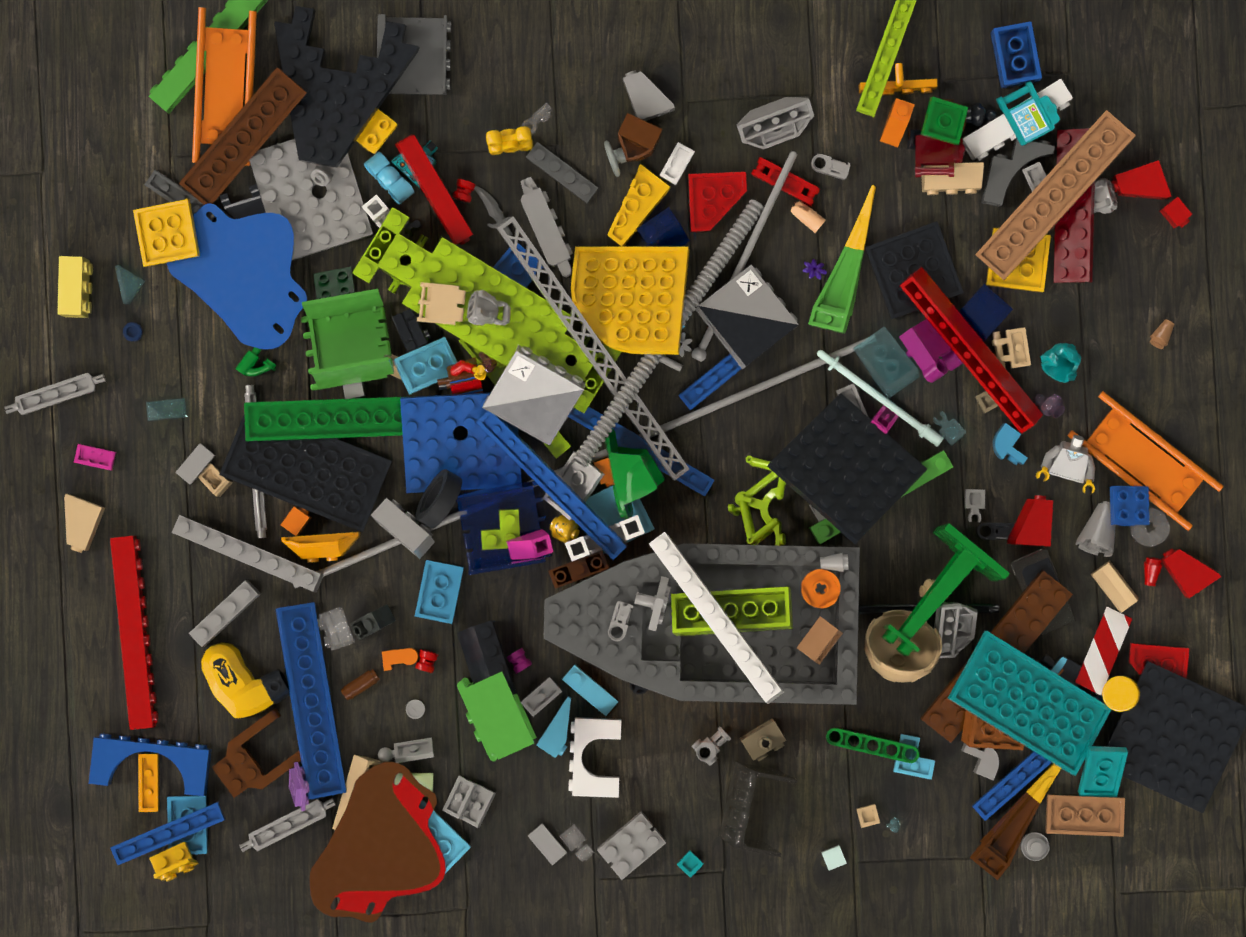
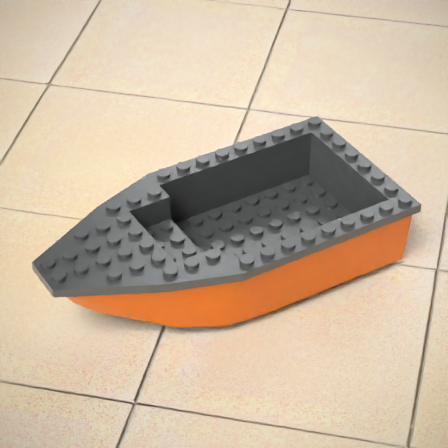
M727 544L677 545L680 552L709 591L789 587L791 589L793 629L740 632L784 691L783 694L771 703L857 705L860 547ZM655 552L622 562L544 600V639L623 681L679 701L766 703L715 634L676 636L672 633L671 594L685 592ZM842 552L843 554H848L849 570H844V572L828 570L835 574L840 582V595L837 601L827 608H816L809 605L801 594V582L804 577L812 570L821 569L820 557H827ZM661 576L669 578L667 586H671L662 625L658 624L656 631L648 629L653 610L650 607L634 603L637 592L650 596L657 595ZM818 583L817 589H815L816 593H825L826 585ZM621 601L633 605V608H630L632 611L629 621L626 623L628 628L625 637L621 641H613L608 635V630L616 603ZM821 616L843 634L819 665L797 649V647ZM616 626L612 628L611 634L613 637L619 638L622 636L623 630Z

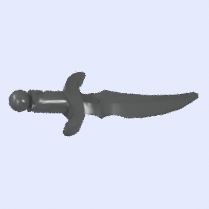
M475 186L474 190L485 204L489 216L496 221V224L488 223V227L497 229L498 226L511 217L505 218L496 200L484 189ZM508 226L503 228L507 235L513 236Z

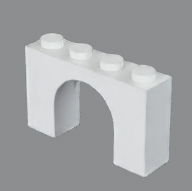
M638 515L609 526L623 541L645 534ZM589 535L565 543L571 561L603 550Z
M575 717V722H571V733H575L574 741L570 742V752L574 753V760H570L569 772H573V779H569V791H572V796L619 798V776H597L590 773L583 765L582 752L589 742L596 739L621 740V719Z

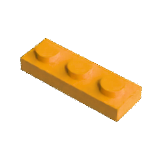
M159 753L138 754L139 812H158Z

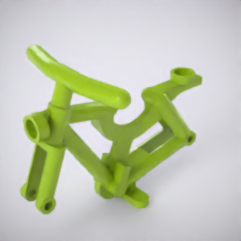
M752 456L746 457V462L751 466L772 471L767 467L770 461ZM773 471L748 491H741L736 495L735 502L740 507L728 504V511L734 516H739L741 512L747 543L751 545H758L772 532H775L776 546H782L786 543L785 534H781V521L777 518L772 519L768 511L772 499H783L786 483L779 477L777 488L771 489L764 496L763 500L752 497L778 477ZM750 507L759 509L761 517L766 523L756 533Z

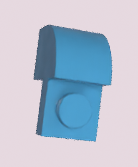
M1006 423L1002 424L994 436L993 450L1000 460L1008 455L1007 459L1015 465L1018 463L1022 465L1028 458L1012 447L1021 434Z

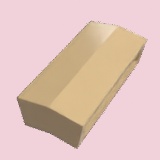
M1110 560L1091 574L1119 612L1122 613L1138 601L1137 595Z

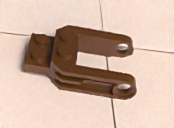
M277 708L270 711L228 742L226 757L212 766L234 798L247 788H265L291 769L295 762L299 763L301 761L300 751H297L265 775L263 769L249 750L243 746L245 742L282 716Z

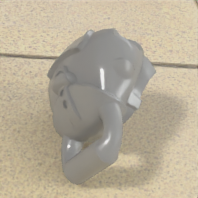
M1099 178L1095 181L1094 213H1111L1117 208L1118 203L1114 188L1110 180Z
M484 290L474 291L470 297L467 309V318L470 323L482 326L484 324L506 325L510 322L511 307L507 303L497 301L494 296ZM499 307H504L502 321L497 318Z

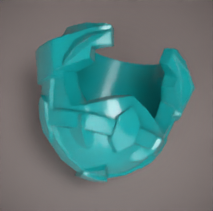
M1058 343L1040 356L1042 369L1048 376L1063 383L1075 380L1081 356L1073 344Z

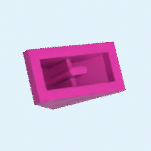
M883 405L871 419V423L887 434L899 416Z

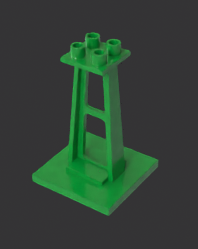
M950 523L938 526L933 531V534L947 544L955 554L899 630L895 629L891 624L883 626L886 631L881 637L889 644H893L896 640L901 642L896 650L904 656H909L911 652H919L920 648L912 643L910 639L973 568L981 572L990 581L1004 580L1010 574Z

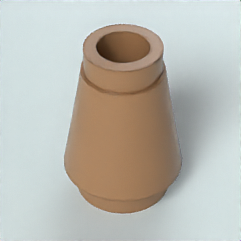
M1165 319L1150 336V343L1159 349L1167 346L1174 323Z

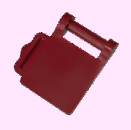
M917 135L915 177L919 178L921 175H949V177H954V163H962L965 154L963 139L960 138L959 145H954L927 136ZM929 165H949V167H921V166H929Z

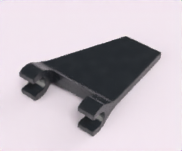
M257 184L249 186L252 198L231 204L229 194L220 195L224 209L234 219L266 213Z

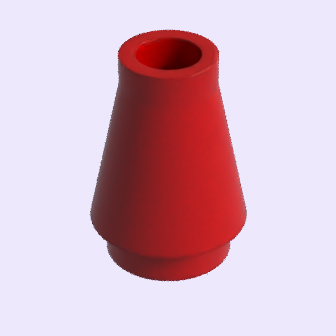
M1146 557V561H1144L1145 585L1156 586L1163 566L1161 559Z

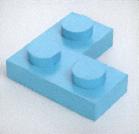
M900 734L899 742L911 744L918 748L920 737ZM907 749L906 757L908 759H915L916 751L914 749ZM919 757L914 763L895 760L893 772L932 780L935 760Z

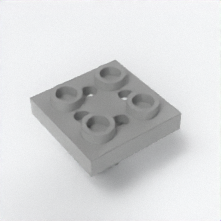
M661 576L657 595L650 596L637 592L634 604L650 607L653 610L649 630L656 631L657 625H662L671 586H667L669 580L667 577Z

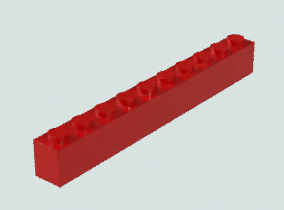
M923 267L912 273L900 287L1022 434L1034 426L1043 416L1042 412Z
M137 536L110 538L130 730L153 728L158 723V713L154 711L156 693L152 692L154 674L150 672L152 655L148 653V646H150L151 642L150 636L146 633V627H148L149 622L148 616L144 614V608L147 607L146 597L142 594V589L145 588L144 578L140 575V570L143 569L142 559L138 555V551L141 550V544Z

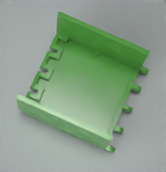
M378 289L302 302V307L307 316L301 317V322H309L310 332L304 333L303 337L304 339L311 338L313 349L306 351V356H314L315 363L314 368L308 369V373L312 374L316 384L310 385L311 390L387 378L389 374H394L392 358H389L392 356L390 341L386 340L389 338L387 323H379L386 321L385 308L382 307L384 306Z
M499 672L475 684L473 682L470 683L468 678H463L457 684V688L468 710L466 717L470 724L474 723L476 728L474 731L475 737L478 742L482 741L491 761H496L497 758L499 760L534 744L533 739L537 738L520 703L518 694H512L503 672Z

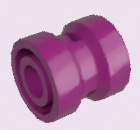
M523 648L506 657L508 662L513 664V670L516 674L532 664L530 659L526 658Z

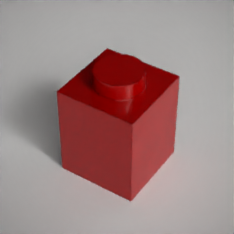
M1179 197L1173 199L1160 210L1161 214L1173 228L1178 226L1184 227L1190 222L1188 218L1192 215Z

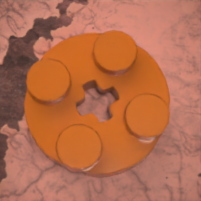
M826 569L810 571L801 582V594L804 600L813 607H830L837 601L840 595L841 586L838 578ZM818 583L826 585L825 593H816L815 589H817Z

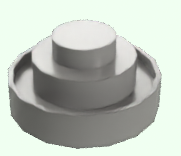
M1031 832L1022 838L1020 844L1021 851L1027 859L1039 861L1047 856L1049 842L1043 834Z

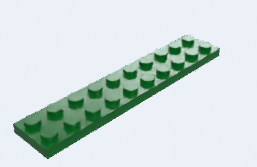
M400 397L244 403L246 441L403 435Z

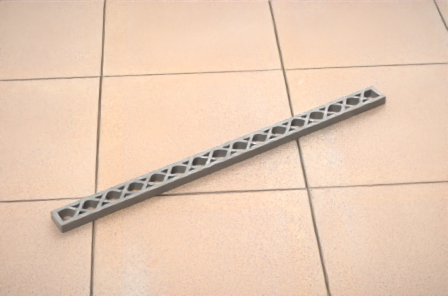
M512 216L498 226L497 230L614 397L618 396V383L624 384L628 380ZM512 223L516 228L515 235H507L503 228ZM518 240L525 241L527 244L526 252H519L517 250ZM529 256L537 258V269L529 267ZM540 272L548 274V285L541 284L539 281ZM551 288L560 291L559 301L553 300L550 297ZM563 304L571 307L570 316H564L561 313ZM574 320L581 321V332L573 330ZM585 336L592 337V348L585 347ZM596 352L604 354L603 364L596 363ZM607 367L615 370L614 379L606 377ZM636 393V397L632 398L637 402L636 411L625 408V413L672 480L675 481L687 472L689 467ZM640 415L648 417L647 426H642L638 423ZM651 430L659 433L658 442L650 440ZM661 446L669 447V457H663L660 454ZM672 461L679 462L683 467L675 474L671 470Z

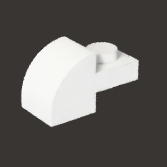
M377 194L362 206L379 228L390 212Z

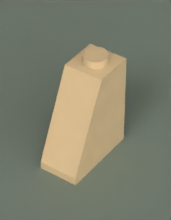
M65 494L67 544L72 546V550L80 553L83 550L89 551L105 508L71 494Z

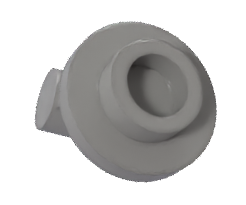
M316 166L311 173V177L316 184L325 186L332 180L333 174Z

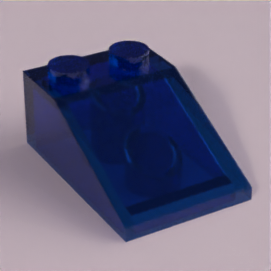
M983 284L959 312L984 342L1013 308Z

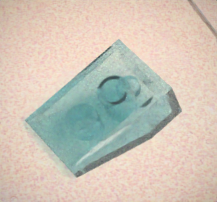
M885 326L853 348L888 399L919 378L917 367Z

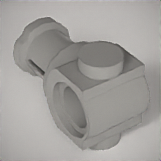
M719 726L718 731L711 738L706 737L704 740L699 738L691 747L696 751L699 760L711 766L718 759L716 754L720 752L719 748L727 740L730 741L731 737ZM703 747L709 748V756H700V749Z

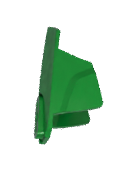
M612 428V432L608 433L609 436L605 437V444L617 508L620 517L626 520L633 516L632 502L656 490L657 486L664 482L665 478L647 449L618 446L616 433Z

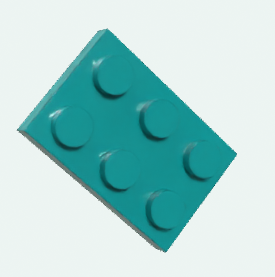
M1088 746L1078 788L1079 796L1117 797L1128 755L1126 747Z

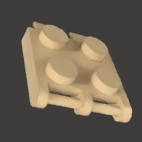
M420 283L422 292L421 300L418 302L420 304L419 317H417L418 322L456 325V322H463L464 308L457 306L458 304H465L466 291L459 290V286ZM426 287L428 288L427 300H425ZM424 305H426L425 318H423Z

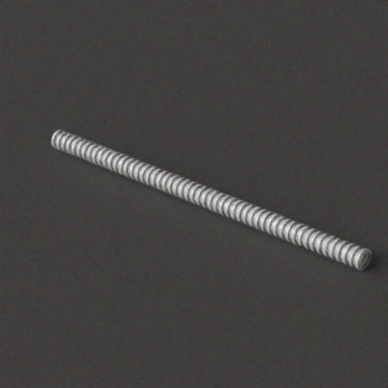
M752 199L749 201L746 209L742 211L743 214L739 215L736 223L733 224V228H730V233L726 234L727 237H724L720 247H717V252L713 253L714 256H711L707 266H704V271L700 272L697 280L693 282L694 285L690 286L691 290H688L687 294H685L682 326H685V321L689 320L688 316H692V311L696 310L695 306L697 307L699 302L702 301V297H705V292L709 291L712 283L715 282V278H718V273H721L722 269L725 268V264L729 261L728 259L732 257L731 254L735 253L738 245L742 242L741 240H744V235L748 234L751 226L754 225V221H757L764 207L760 202ZM644 354L645 357H641V362L637 363L638 367H635L634 372H631V377L627 378L628 381H625L624 386H621V391L617 392L618 396L614 397V401L610 402L611 406H608L607 411H604V416H601V420L597 421L598 425L593 427L594 430L590 431L591 435L587 436V440L583 442L584 445H581L580 450L576 452L577 455L573 456L575 462L583 467H588V462H591L592 457H595V452L599 451L598 447H601L602 442L606 441L605 437H608V433H611L612 428H615V423L619 422L618 418H621L622 413L626 412L625 408H628L629 403H632V398L636 397L635 394L639 393V389L643 387L642 384L646 382L645 379H648L649 374L653 372L652 369L656 368L655 364H659V359H662V355L665 354Z

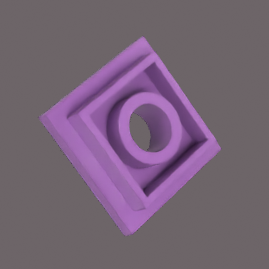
M295 762L294 768L289 769V789L295 807L300 806L301 811H305V806L309 805L307 797L309 784L308 781L303 780V767H299L298 762Z

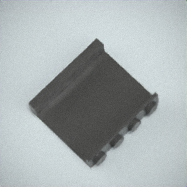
M378 14L377 58L379 57L387 21L405 24L407 27L403 43L420 47L418 53L389 94L447 95V90H450V78H447V71L451 70V59H447V52H451V40H448V32L451 33L452 28L451 21H448L447 15H444V18H401Z

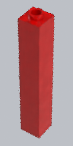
M411 134L396 143L395 146L454 244L459 243L460 245L470 240L469 237L473 233L415 135Z

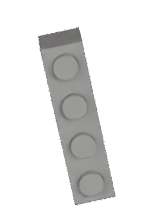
M245 580L189 634L201 647H205L261 593L249 580Z

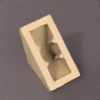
M210 463L198 478L215 496L221 497L233 482L228 478L220 476V471Z

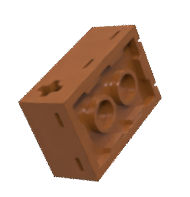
M966 710L961 741L967 746L1024 750V745Z

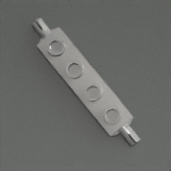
M85 373L16 396L14 404L5 406L6 413L18 411L21 415H25L94 392L96 384L106 382L105 376L101 374L92 377L90 373Z
M331 798L324 803L317 799L306 805L305 811H301V808L249 833V840L239 845L242 848L241 851L244 852L252 847L259 851L326 817V810L336 806V803L333 802L334 799Z

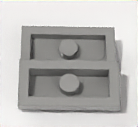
M458 776L442 811L480 828L496 793L462 776Z

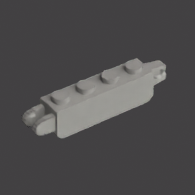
M531 177L521 181L524 193L521 198L522 206L548 265L552 267L558 266L562 276L567 278L572 274L568 261L571 260L570 255L573 252L569 243L565 244L562 237H565L562 227H557L554 221L558 218L554 209H549L547 202L550 200L546 191L542 192Z

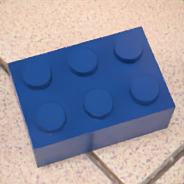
M1032 22L994 28L991 31V38L1001 89L1024 85L1029 81L1032 83L1039 82L1042 79Z

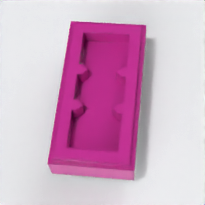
M78 444L74 463L112 471L116 452Z

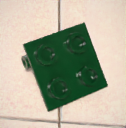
M351 267L313 274L317 299L355 293Z

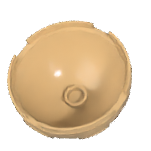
M891 610L884 612L882 616L871 621L865 634L864 651L872 669L883 676V678L892 682H914L931 673L941 655L942 640L940 634L927 621L910 639L912 643L920 648L919 652H911L909 656H904L896 650L901 642L896 640L893 644H889L881 637L886 631L883 628L884 625L891 624L895 629L899 630L911 611Z

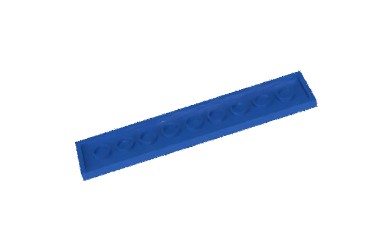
M315 603L277 608L276 615L301 763L304 769V781H308L309 784L308 800L346 793Z

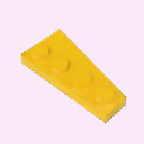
M640 164L630 189L622 202V206L607 234L608 237L621 247H624L671 189L670 186Z

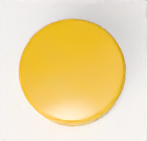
M1115 676L1105 683L1102 696L1105 704L1110 709L1124 712L1135 707L1139 701L1140 691L1133 679L1127 676Z

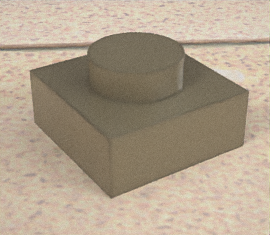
M987 391L975 396L983 413L998 406Z

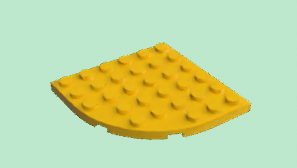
M575 247L571 279L572 301L602 344L631 354L679 355L689 248Z

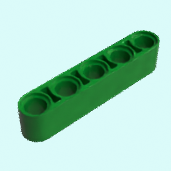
M838 727L830 729L826 734L829 744L906 763H914L920 757V751L917 746ZM833 731H837L841 735L838 742L833 741L830 737ZM852 735L859 738L857 746H853L849 742V738ZM870 740L878 742L877 750L869 749L868 742ZM893 744L897 747L895 755L887 752L888 745ZM907 749H914L916 751L915 759H908L906 757Z

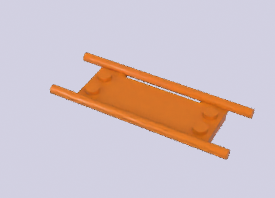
M198 7L193 163L200 159V145L212 144L243 108L246 53L245 104L253 96L257 11H249L248 30L205 27L206 8ZM204 51H206L204 120H202Z
M1102 391L1098 397L1113 409L1109 411L1087 441L1084 440L1082 446L1088 448V453L1130 486H1149V501L1189 531L1193 525L1178 514L1179 510L1203 480L1218 492L1224 486ZM1130 423H1132V424H1133L1134 426H1136L1139 430H1141L1143 433H1145L1148 437H1150L1153 441H1155L1157 444H1159L1162 448H1164L1167 452H1169L1171 455H1173L1176 459H1178V460H1179L1181 463H1183L1185 466L1183 467L1182 465H1180L1177 461H1175L1172 457H1170L1168 454H1166L1163 450H1161V449H1160L1158 446H1156L1153 442H1151V441H1150L1149 439H1147L1144 435H1142L1139 431H1137L1135 428H1133V427L1130 425ZM1071 430L1067 436L1072 439L1073 435L1078 434Z

